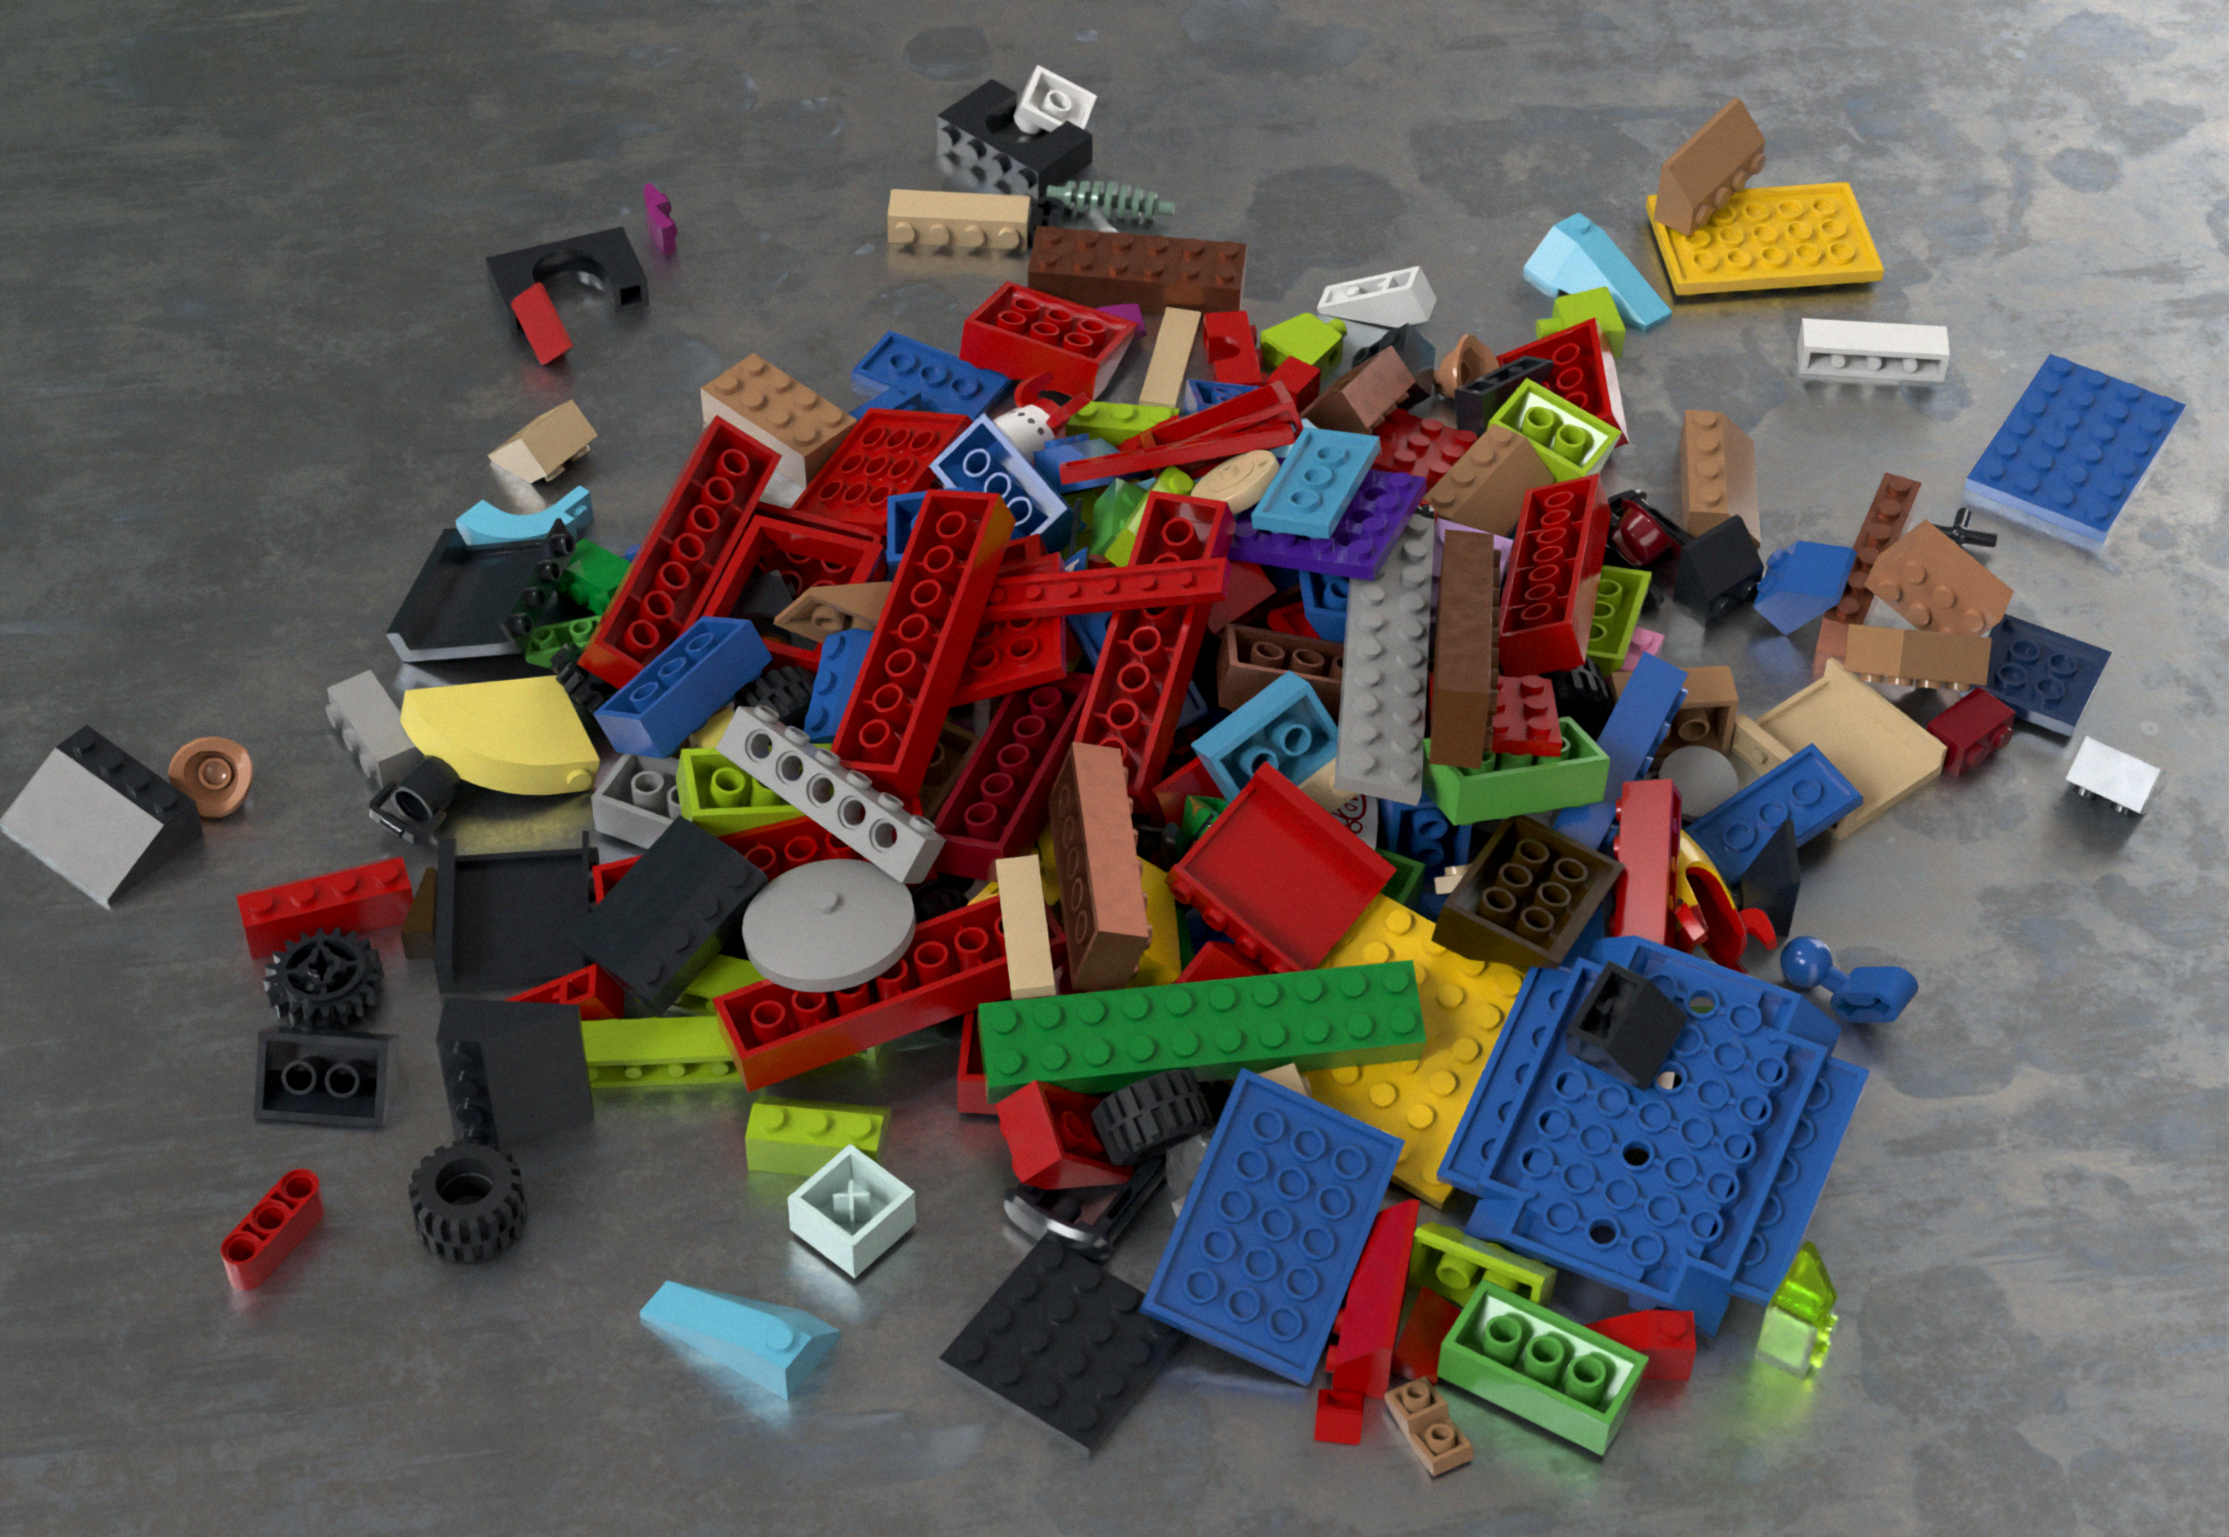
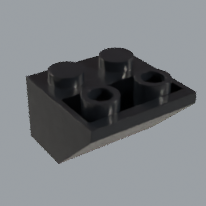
M1407 322L1396 330L1388 331L1382 339L1371 346L1361 348L1353 356L1352 369L1392 345L1416 380L1406 391L1409 397L1396 405L1397 408L1405 411L1431 397L1436 348Z
M1608 960L1566 1030L1567 1054L1646 1093L1688 1022V1017L1649 979Z

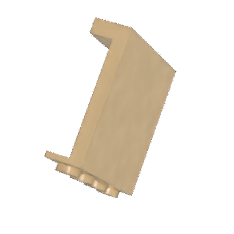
M1833 657L1827 659L1825 673L1822 678L1754 721L1744 713L1736 716L1729 750L1763 776L1813 743L1863 796L1864 804L1827 828L1833 835L1842 840L1941 775L1948 747L1913 721L1906 713H1903L1886 700L1878 691L1872 689L1865 682L1859 681V678L1853 672L1844 671V666Z

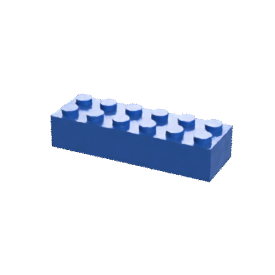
M1646 651L1643 652L1596 742L1611 758L1603 801L1585 804L1582 807L1562 808L1552 827L1553 830L1602 854L1605 853L1619 827L1616 817V800L1622 797L1623 782L1643 780L1654 759V755L1671 726L1672 720L1689 691L1682 687L1688 675L1687 672Z

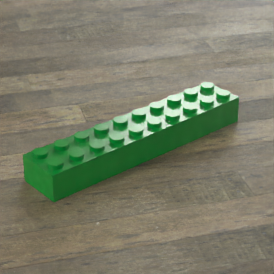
M1413 960L1011 1000L978 1005V1030L987 1104L999 1103L1034 1080L1082 1094L1118 1091L1139 1080L1170 1070H1192L1199 1083L1236 1079L1241 1068L1260 1074L1294 1063L1297 1072L1420 1060L1427 1042Z

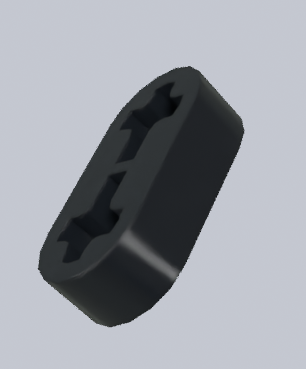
M1042 197L1033 203L1028 226V242L1031 248L1037 226L1062 228L1063 203L1053 197Z

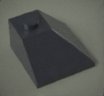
M1784 820L1741 876L1738 893H1731L1738 912L1748 908L1762 910L1772 924L1775 936L1779 937L1789 936L1801 883L1793 820Z

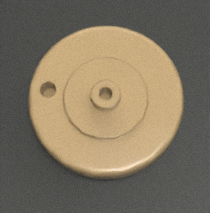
M1254 450L1246 452L1212 469L1196 484L1191 496L1226 501L1232 514L1236 515L1261 500L1281 466L1270 451Z

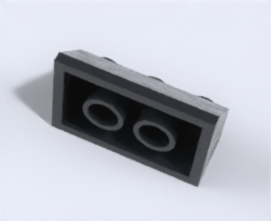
M274 1025L258 1032L253 1118L384 1127L398 1078L400 1035Z

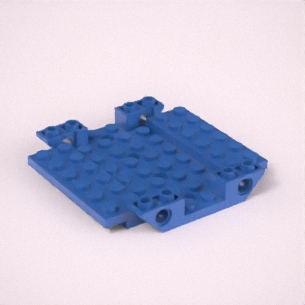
M1637 935L1595 939L1586 960L1578 957L1576 963L1564 959L1558 970L1530 967L1436 1173L1437 1181L1484 1198L1478 1200L1464 1234L1487 1243L1498 1244L1507 1251L1528 1259L1538 1260L1546 1266L1550 1263L1629 1294V1307L1639 1311H1693L1695 1333L1714 1340L1731 1298L1725 1292L1771 1310L1775 1309L1869 1079L1870 1070L1832 1057L1842 1028L1801 994ZM1608 960L1649 979L1688 1017V1022L1646 1093L1567 1054L1566 1030ZM1705 997L1713 1002L1714 1008L1708 1013L1699 1014L1694 1012L1689 1004L1695 998ZM1674 1072L1681 1077L1682 1083L1677 1088L1665 1089L1658 1084L1657 1078L1662 1073ZM1632 1148H1640L1648 1153L1649 1160L1641 1166H1633L1625 1161L1624 1154ZM1605 1225L1612 1228L1616 1236L1608 1244H1598L1591 1239V1231L1597 1226Z

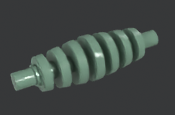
M1067 181L1066 186L1063 187L1048 185L1047 197L1060 200L1064 203L1065 209L1072 210L1074 203H1077V211L1085 214L1088 205H1090L1091 216L1099 217L1101 207H1104V219L1112 220L1115 208H1117L1118 220H1126L1129 210H1131L1132 220H1140L1142 212H1145V220H1154V217L1158 214L1173 216L1175 202L1160 200L1157 198L1156 192L1149 191L1148 197L1144 198V189L1136 187L1132 197L1131 187L1126 184H1122L1120 194L1118 195L1117 182L1113 181L1108 182L1106 193H1104L1103 181H1095L1092 191H1090L1089 181H1081L1079 189H1076V181Z

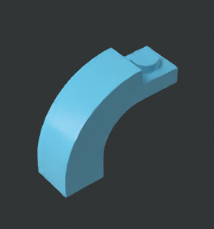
M579 485L550 508L531 515L509 514L481 500L456 519V527L468 546L545 539L554 521L557 518H561L568 532L573 536L575 543H577V532L585 528L594 519L591 493Z

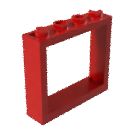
M1280 379L1144 432L1140 436L1144 448L1279 425L1290 421L1295 430L1294 438L1296 441L1304 427L1294 401ZM1278 447L1268 448V449H1262V450L1270 451V450H1273V449L1278 448ZM1240 454L1174 466L1187 474L1192 480H1196L1205 476L1221 463ZM1166 467L1152 469L1155 479L1160 476L1162 470L1166 469Z
M754 515L749 527L745 528L739 537L738 547L733 557H729L723 568V575L717 587H713L707 599V605L702 615L698 616L696 622L702 616L728 617L765 547L856 568L848 584L883 582L889 571L885 547L878 543ZM762 639L773 658L761 669L762 672L768 673L774 669L779 671L783 666L789 665L792 668L800 666L804 670H808L816 678L822 655V643L818 642L815 650L810 651Z

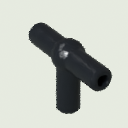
M1967 508L1957 510L1953 526L1931 523L1957 545L1972 544L1994 548L1997 543L1998 535L1996 533L1968 529L1971 511Z

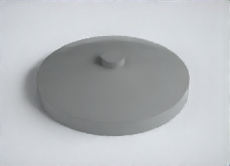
M829 859L796 867L769 882L749 904L743 919L742 931L750 962L765 978L793 990L830 992L863 984L891 968L904 955L911 944L916 928V917L913 900L905 884H901L873 863L853 859Z

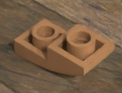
M1425 1376L1384 1393L1385 1401L1398 1426L1433 1477L1474 1459L1473 1445L1449 1418L1448 1403Z

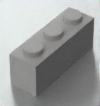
M371 670L327 687L330 704L326 705L325 709L331 724L335 728L341 727L348 749L351 752L357 751L359 753V760L365 774L369 778L374 776L382 789L391 780L399 782L424 757V754L414 745L400 722L401 712Z

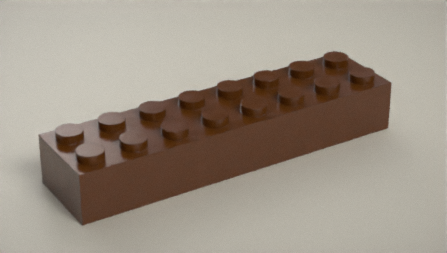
M1445 529L1437 597L1429 764L1481 769L1483 752L1491 753L1493 716H1496L1498 701L1497 684L1499 669L1497 667L1499 658L1498 625L1501 569H1499L1501 550L1494 549V534Z

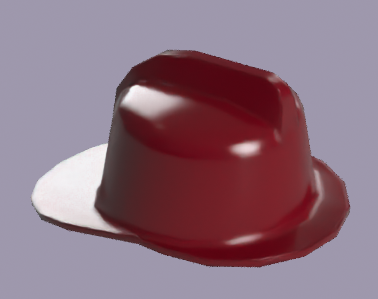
M1623 500L1621 503L1623 515L1616 523L1611 534V539L1622 556L1629 562L1638 565L1649 564L1664 553L1680 559L1681 547L1664 533L1654 518L1635 502Z

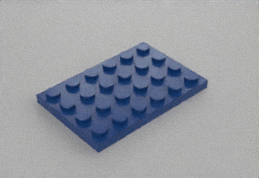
M2050 354L1968 475L1964 489L2104 544L2182 419L2186 404L2143 389L2135 384L2111 377L2101 371L2087 368L2066 358Z
M1241 1068L1139 1312L1306 1387L1312 1379L1405 1141L1245 1068Z

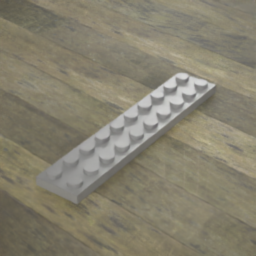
M1417 514L1412 515L1374 581L1349 577L1334 788L1414 806L1418 805L1422 792L1424 750L1422 739H1424L1434 519L1425 518Z

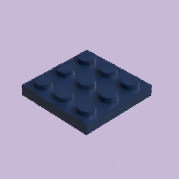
M2004 613L2001 622L1992 627L1987 637L1992 638L1987 685L1970 684L1969 691H1960L1959 696L1965 697L1980 686L2016 712L2015 717L2072 737L2109 664L2112 652Z

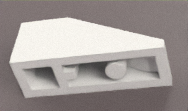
M1417 266L1326 286L1317 310L1319 314L1398 328L1407 322L1412 326L1427 322L1437 299L1421 267Z

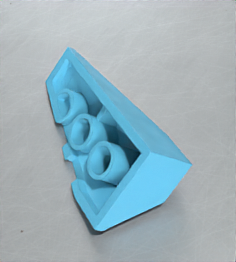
M1580 212L1555 224L1524 266V273L1548 291L1559 294L1561 290L1574 294L1607 286L1621 320L1644 331L1672 317L1670 308L1605 231Z
M668 1280L640 1311V1317L787 1401L841 1337L840 1330L804 1310Z

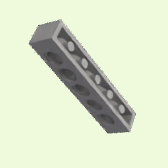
M757 704L756 707L738 706L716 747L718 752L901 884L923 883L946 842L943 837L934 832L935 825L919 815H910L902 809L904 804L901 800L885 792L879 793L871 787L872 780L855 770L848 771L839 764L841 762L839 756L827 749H818L809 743L810 736L796 727H787L778 721L779 714L771 708L761 704ZM770 739L772 741L771 753H769L768 751V744ZM802 761V764H803V772H802V775L800 776V774H799V764H800V762ZM831 783H833L834 786V795L832 799L829 793ZM864 805L866 814L864 820L862 821L860 811L861 807ZM894 827L897 831L895 844L892 841V830Z

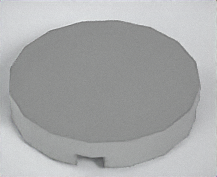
M1686 746L1672 752L1664 760L1656 779H1672L1682 795L1681 819L1690 823L1695 822L1737 794L1738 778L1731 762L1718 751L1705 746Z

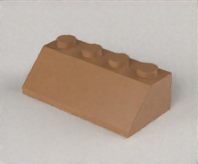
M1734 97L1662 164L1653 220L1690 236L1699 226L1706 225L1710 216L1718 208L1722 209L1736 191L1740 192L1754 174L1758 175L1761 172L1766 161V156L1763 155L1766 140L1741 99Z
M1685 410L1680 437L1683 530L1695 539L1738 514L1743 519L1755 548L1760 549L1754 441L1723 412Z
M1492 424L1423 499L1435 508L1437 519L1440 518L1507 538L1518 526L1525 491L1531 488L1554 484L1556 479L1525 436Z

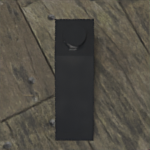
M1525 355L1454 389L1457 429L1472 431L1478 437H1481L1486 432L1491 418L1526 378L1541 385L1554 368V362Z

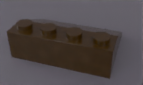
M1523 814L1511 816L1502 821L1443 904L1431 941L1468 960L1558 970L1622 873L1625 865Z

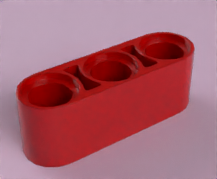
M295 1169L285 1174L225 1238L221 1244L220 1253L228 1281L234 1288L252 1290L263 1284L322 1219L325 1214V1204L319 1179L313 1171Z

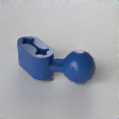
M1812 936L1796 937L1783 948L1780 955V967L1783 976L1792 985L1801 988H1816L1821 985L1833 993L1830 999L1832 1009L1840 1018L1848 1022H1894L1918 992L1917 980L1911 973L1901 967H1857L1849 975L1833 965L1834 959L1830 948L1821 939Z

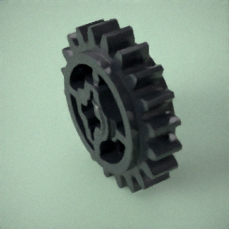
M320 927L316 931V936L309 937L305 932H301V941L297 944L290 940L284 941L286 953L282 951H274L272 953L274 963L266 964L267 977L263 978L270 1007H276L279 1018L289 1015L291 1025L293 1026L299 1024L303 1019H306L308 1028H314L317 1022H323L325 1028L329 1030L332 1027L333 1020L337 1019L344 1025L349 1024V1014L354 1013L360 1017L364 1016L362 1004L375 1005L374 993L383 991L381 979L385 978L379 951L378 949H371L368 938L358 942L356 931H352L346 937H342L340 927H336L331 935H325L324 930Z

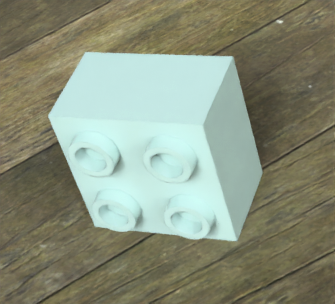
M851 1144L845 1147L788 1197L790 1230L853 1278H856L916 1224L915 1191Z

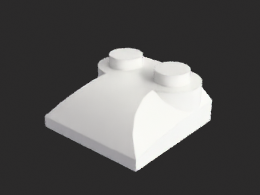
M1037 65L1014 113V120L1022 131L1030 134L1042 133L1044 129L1052 132L1066 121L1084 129L1097 96Z

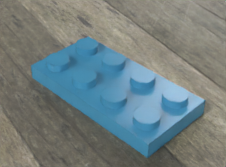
M1304 427L1252 513L1253 529L1267 530L1272 533L1304 535L1314 539H1330L1381 450L1380 436Z

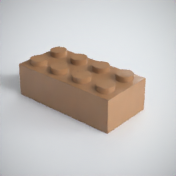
M752 353L700 388L703 421L709 425L713 418L718 415L776 451L782 457L775 469L804 489H806L858 423L857 419L755 353Z

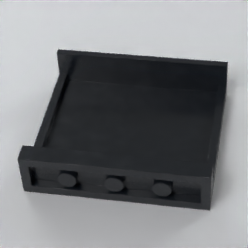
M557 518L554 521L545 539L467 546L457 528L444 529L386 632V636L402 662L522 653L577 548L573 536L568 532L561 518Z
M582 831V848L458 855L456 838L439 839L434 958L439 994L535 988L594 964L566 940L592 911V903H596L592 867L600 865L598 847H591L589 831Z

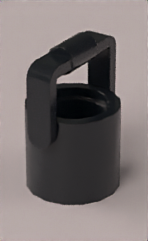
M426 755L399 782L391 780L370 801L369 816L378 822L379 826L395 836L404 838L414 845H420L445 820L447 812H445L446 808L462 792V781L454 769L445 761L435 756ZM391 797L396 809L406 819L423 827L416 831L409 824L393 814L385 812L380 807Z

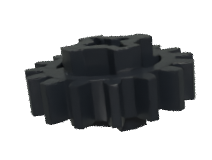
M565 643L550 659V662L553 664L550 668L558 674L556 680L564 686L570 700L578 707L581 705L587 706L593 714L620 689L578 665L577 662L584 649L581 650L575 643L572 645Z

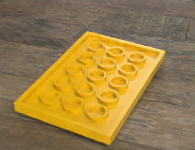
M1849 182L1742 189L1740 192L1736 191L1722 209L1718 208L1710 216L1706 225L1699 226L1690 236L1653 220L1657 195H1647L1646 209L1676 295L1882 281L1883 265Z

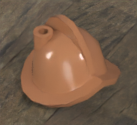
M1464 333L1459 339L1456 348L1445 355L1439 365V370H1434L1432 385L1442 396L1455 399L1454 389L1498 369V361L1491 350L1480 342L1474 334Z
M216 736L197 738L183 745L172 757L168 776L171 785L196 802L199 816L204 818H222L236 811L247 798L253 782V763L247 748L234 740Z

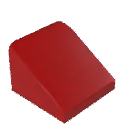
M1329 1389L1318 1390L1315 1440L1351 1445L1359 1444L1362 1431L1364 1394Z

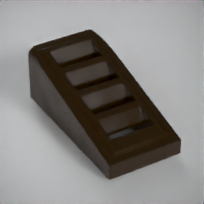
M426 868L401 932L403 949L408 960L435 958L438 871L435 868Z

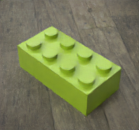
M833 743L812 745L818 749L824 748L830 751ZM768 746L769 753L772 751V746ZM716 748L681 749L676 783L682 817L714 837L806 816L802 811L718 752ZM801 761L800 764H799V774H800V776L802 775V772H803V764H802V761ZM831 783L829 789L831 799L834 795L833 783Z

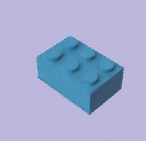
M1289 670L1192 743L1191 746L1226 800L1231 803L1250 782L1254 773L1265 761L1294 785H1300L1336 757L1338 728L1311 685Z

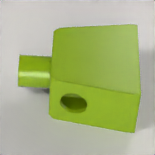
M1607 286L1558 297L1554 301L1552 318L1536 320L1535 326L1536 336L1539 340L1596 317L1612 346L1614 358L1622 357L1626 329Z
M1302 313L1262 331L1260 336L1263 363L1276 370L1289 356H1292L1321 369V383L1342 361L1343 339L1347 335L1346 325L1339 318H1334L1324 323L1311 313Z

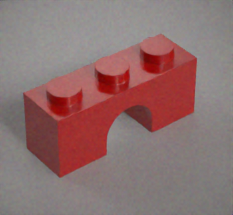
M1247 310L1204 313L1203 345L1207 363L1214 364L1213 381L1259 387L1265 386L1267 373L1260 372L1263 367L1261 348H1255L1257 346L1256 325L1249 324Z

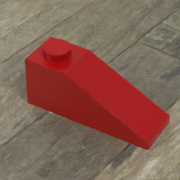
M596 963L503 1001L579 1005L581 1021L624 1019L625 991Z
M1643 1310L1582 1325L1649 1357L1641 1379L1690 1380L1696 1354L1693 1311Z

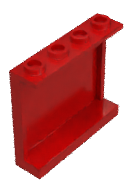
M1265 761L1254 773L1250 782L1178 864H1174L1164 883L1169 886L1170 893L1178 901L1184 904L1189 903L1197 909L1209 927L1219 932L1223 931L1233 939L1235 946L1244 956L1250 959H1257L1268 968L1269 974L1314 970L1388 883L1397 869Z

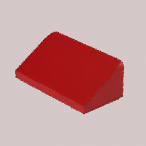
M541 282L536 283L513 299L511 306L540 364L547 365L564 358L572 349L573 343Z
M1422 1285L1395 1349L1391 1373L1413 1381L1425 1376L1435 1388L1439 1378L1437 1371L1441 1344L1462 1311L1432 1289Z

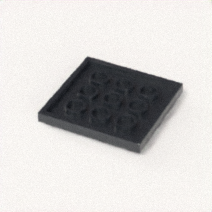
M1042 1237L938 1358V1366L943 1372L1090 1459L1190 1334L1139 1312L1146 1293L1068 1248Z

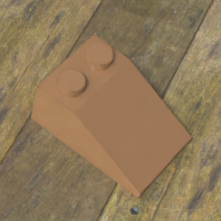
M892 582L810 587L775 617L774 625L822 644L825 642L826 635L852 628L874 632Z

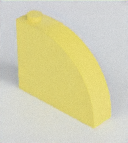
M558 675L405 690L400 722L408 737L425 756H435L449 764L458 774L459 778L488 789L522 795H551L594 789L600 759L568 694L565 692L564 686L556 680Z

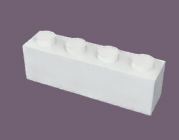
M1802 318L1797 343L1799 374L1944 382L1950 357L1947 327Z

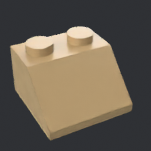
M570 399L535 418L487 456L495 464L528 483L541 478L548 482L565 470L562 463L570 458L574 462L590 450L587 444L598 435L575 402Z

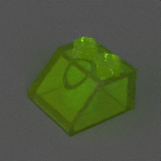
M1806 1240L1768 1303L1755 1357L1804 1381L1813 1366L1821 1368L1824 1365L1832 1347V1343L1829 1340L1839 1322V1317L1833 1315L1838 1295L1816 1245Z

